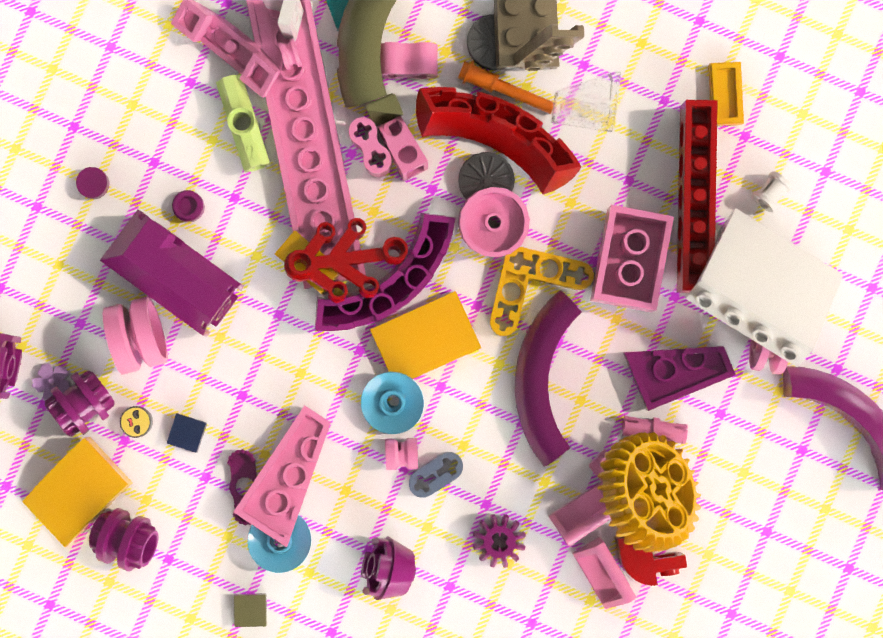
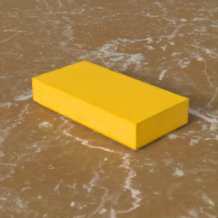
M741 62L709 63L710 100H718L717 126L743 125Z

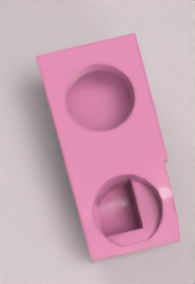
M401 116L377 127L403 182L428 170V160Z

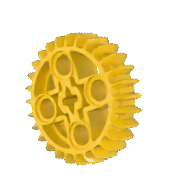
M641 432L630 435L611 445V450L605 453L607 460L600 463L604 472L597 475L603 481V485L598 486L597 489L603 491V498L599 502L605 503L607 509L603 515H609L611 518L608 525L610 527H617L616 536H625V544H633L635 550H643L644 552L669 550L681 545L682 541L689 539V533L695 530L693 523L699 520L695 511L701 509V506L696 503V499L701 497V494L696 492L695 487L699 482H694L692 476L696 470H690L688 467L690 459L682 458L683 449H675L674 441H667L665 435L658 436L655 432Z

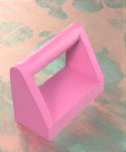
M599 482L548 515L568 546H571L611 520L609 515H603L607 510L605 503L599 502L603 498V491L598 490L597 487L603 485L602 482Z
M600 537L572 552L605 609L628 604L637 598L605 542Z

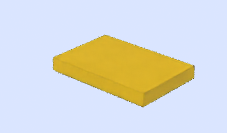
M456 291L370 329L388 371L400 372L412 379L482 348Z

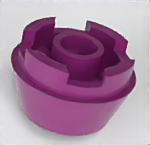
M389 536L384 539L373 538L372 544L375 546L372 553L365 552L361 568V578L367 579V587L363 588V594L373 596L375 600L406 595L416 575L414 552Z

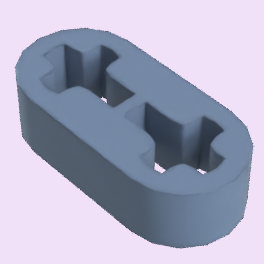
M445 452L420 467L410 476V491L419 498H426L456 480L463 471L461 457L454 452ZM444 458H448L450 461L456 459L458 462L455 466L456 473L452 475L447 471L439 476L436 471L444 466L442 461ZM434 474L436 478L429 482L428 486L430 489L425 492L422 488L415 489L414 485L417 483L416 477L418 475L426 478Z

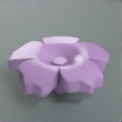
M49 363L42 364L38 371L40 377L32 379V387L38 393L44 391V400L53 395L50 390L55 386L61 392L70 387V381L63 380L69 375L66 367L56 366L53 371Z

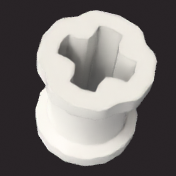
M776 171L770 172L768 174L769 179L761 189L754 191L751 195L752 199L760 207L771 213L776 210V204L781 197L793 189L790 181Z

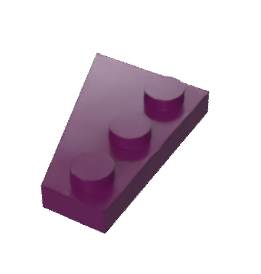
M724 346L623 352L647 411L736 376Z

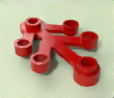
M353 218L348 222L346 232L329 255L316 256L323 244L333 241L336 232L335 227L331 223L323 222L317 226L315 236L304 250H295L288 254L284 262V270L292 280L299 282L312 281L327 291L328 298L334 303H341L346 299L348 288L341 281L334 282L320 271L322 269L331 268L358 286L359 292L363 297L373 298L379 290V282L374 277H367L351 265L386 261L388 264L398 265L405 260L408 253V245L400 237H390L384 242L383 247L347 252L355 240L361 239L365 235L367 228L364 220ZM358 225L362 231L354 232L351 226ZM323 229L329 230L331 235L324 237L320 234V231ZM396 250L399 253V256L392 257L389 255L388 251ZM297 263H302L305 265L306 269L303 271H299L294 267V265ZM367 283L372 284L375 290L367 291L363 285ZM339 288L343 291V295L336 296L332 290Z

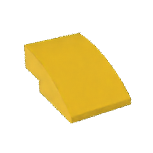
M84 437L47 473L22 502L64 547H67L100 514L109 508L112 502L133 482L91 437Z

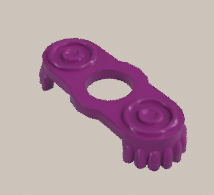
M244 449L232 452L227 461L231 472L229 490L233 496L234 509H236L244 497L237 492L236 484L238 480L249 478L254 482L257 477L256 459L252 453ZM232 514L235 517V521H238L239 524L244 526L251 525L237 514Z

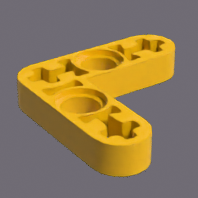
M519 247L511 254L506 255L490 317L491 330L496 335L506 337L517 329L529 279L572 290H583L593 282L594 272L592 267L582 261L524 247ZM517 253L523 254V260L529 262L533 261L532 256L539 257L535 264V275L528 273L531 269L529 266L522 265L519 270L514 269V263L509 262L510 257L515 258ZM552 260L557 264L558 271L554 277L547 278L541 274L540 265L543 261ZM563 263L569 264L566 271L576 272L578 268H583V274L587 275L588 279L582 280L580 285L575 283L574 277L566 275L565 282L559 281L563 273ZM508 283H514L520 289L519 298L514 301H509L503 297V286ZM499 302L506 306H517L516 312L513 310L509 311L508 320L512 321L513 325L512 327H506L505 331L499 330L500 325L495 323V319L501 318L504 308H498Z

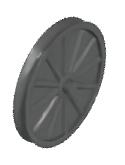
M494 14L485 15L476 20L471 26L467 35V49L473 61L482 68L502 70L496 69Z
M481 152L471 156L464 162L459 172L458 184L463 197L467 199L476 191L490 187L505 188L512 192L515 177L511 165L505 158L492 152Z

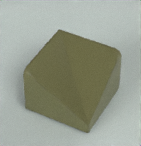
M393 93L372 101L365 106L370 119L376 126L404 115L398 99Z

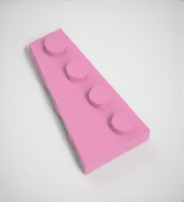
M304 405L233 513L287 547L331 422Z

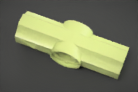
M242 74L230 75L221 78L215 83L244 172L257 171L271 165L245 83L239 79ZM245 116L251 118V124L246 130L236 129V121L239 118Z

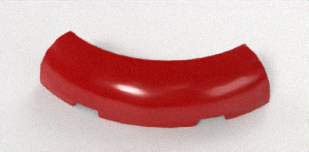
M455 87L420 88L418 91L416 118L422 137L454 136L489 146L520 166L534 181L542 195L553 192L567 184L582 167L573 152L561 138L556 140L542 128V121L508 101L483 92H477L476 95L456 92Z

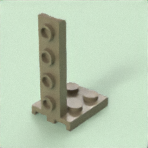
M493 0L496 69L504 67H520V69L527 71H539L544 68L557 69L560 67L559 56H562L566 50L573 48L574 44L585 37L583 25H575L570 30L558 29L557 0Z

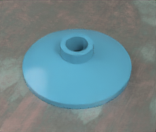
M384 372L375 376L367 383L361 396V410L364 418L374 429L386 434H400L410 430L417 424L424 409V397L419 385L411 377L400 372ZM392 395L398 397L399 404L395 406L389 404L388 397Z
M298 515L287 547H277L275 539L253 525L249 530L247 542L249 553L257 565L270 572L285 573L294 570L304 562L310 552L312 539L307 523Z

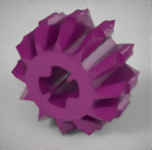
M491 514L490 520L493 525L488 526L484 520H481L479 525L485 532H473V537L483 540L474 543L473 549L481 550L485 548L479 555V560L484 561L491 555L490 567L494 568L497 564V559L501 558V563L506 568L508 567L507 556L510 555L515 562L520 559L514 552V549L524 551L526 546L516 542V540L525 538L526 534L524 531L513 533L520 523L515 520L507 526L509 521L507 514H503L501 524L497 523L496 515ZM498 533L501 536V533L507 535L504 538L506 545L503 548H500L499 545L497 548L492 546L494 543L492 536Z

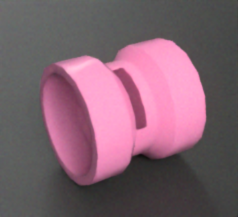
M407 438L404 442H398L396 439H385L386 470H397L398 467L418 469L417 438Z

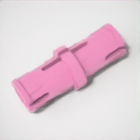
M624 416L622 436H630L641 432H655L658 436L665 435L667 441L685 444L688 436V430H686L688 429V424L660 421V418L656 417L650 420Z

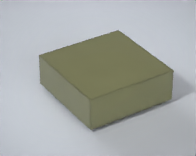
M267 593L234 595L235 627H266L268 625Z

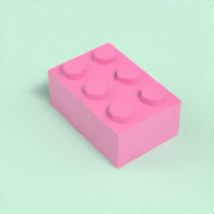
M612 204L608 207L590 301L650 313L657 311L674 216Z

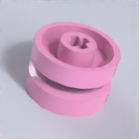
M490 187L476 191L465 200L459 211L458 228L461 238L470 249L483 256L498 258L511 254L523 244L529 232L530 217L527 206L518 195L505 188ZM490 217H498L497 220H500V225L491 228L488 224Z
M149 296L132 300L129 311L122 304H116L103 309V326L108 348L115 366L121 375L139 371L142 360L149 367L168 362V351L163 327L157 309Z

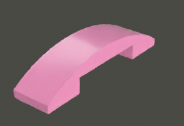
M183 0L171 24L193 42L201 41L242 74L239 79L262 98L266 97L280 73L272 59L247 35L212 10L194 0Z

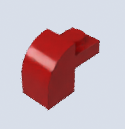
M614 536L620 565L630 577L641 584L657 586V572H660L661 576H673L680 574L679 569L688 568L686 555L682 552L653 556V552L635 550L633 544H625V536Z

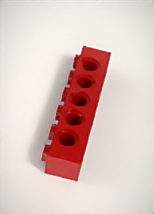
M686 99L680 106L676 293H690L715 247L718 100Z

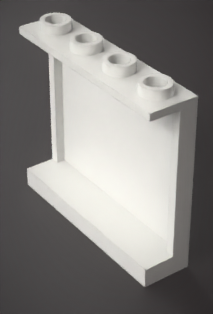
M735 208L721 226L717 234L720 237L696 285L687 295L686 300L795 367H798L815 348L844 274Z

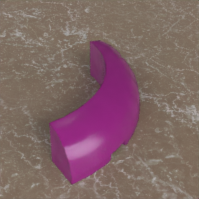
M420 212L418 227L405 260L378 280L379 290L375 297L365 298L358 290L347 293L346 299L343 302L334 303L328 296L317 295L315 331L354 329L355 327L380 321L407 305L430 282L443 257L446 255L453 235L456 217ZM372 284L364 288L367 291L375 290Z
M561 290L546 302L531 323L521 344L515 370L514 392L520 424L527 442L543 467L555 461L571 448L563 438L553 417L548 383L550 365L556 347L567 328L582 311Z
M787 366L783 373L784 397L806 399L825 405L841 414L843 418L851 423L863 435L871 448L878 471L880 490H883V410L860 389L837 376L817 369Z

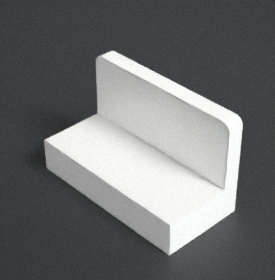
M263 0L266 8L280 11L277 23L283 37L289 40L294 38V41H296L304 12L300 0Z

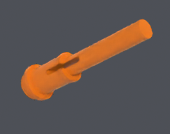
M464 61L458 79L463 80L462 84L470 83L489 91L491 94L493 90L551 114L555 102L498 79L499 74L473 65L475 61H471V63Z

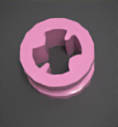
M294 38L290 39L287 44L278 42L286 70L291 69L290 67L293 64L298 67L302 66Z

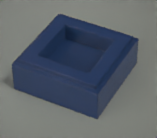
M176 413L167 444L198 453L208 423Z

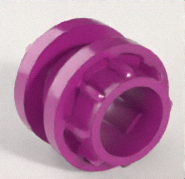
M88 370L82 375L75 372L70 376L75 383L64 392H61L55 386L50 390L53 395L45 400V407L67 436L72 437L79 431L83 435L90 430L85 423L97 414L104 421L109 417L107 411L115 405L114 399L93 371Z
M121 508L100 514L94 522L89 535V547L96 554L98 561L110 564L117 558L118 567L128 572L135 568L141 569L147 566L155 554L159 541L158 531L152 526L149 518L137 516L131 521L130 513Z

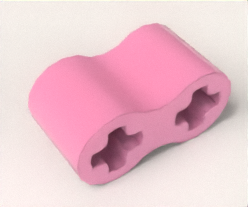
M430 42L381 43L380 63L382 78H436L438 76V45Z
M366 117L356 118L349 126L351 142L363 153L366 171L373 177H384L392 169L390 152L378 142V132L375 123ZM363 127L365 131H369V138L363 140L361 136L357 137L359 135L358 129ZM374 155H378L380 159L385 157L383 167L378 168L376 164L370 166L373 163L372 157Z

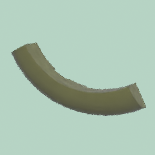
M348 0L340 22L337 38V47H339L337 77L345 107L362 105L387 95L381 73V41L387 18L397 0Z

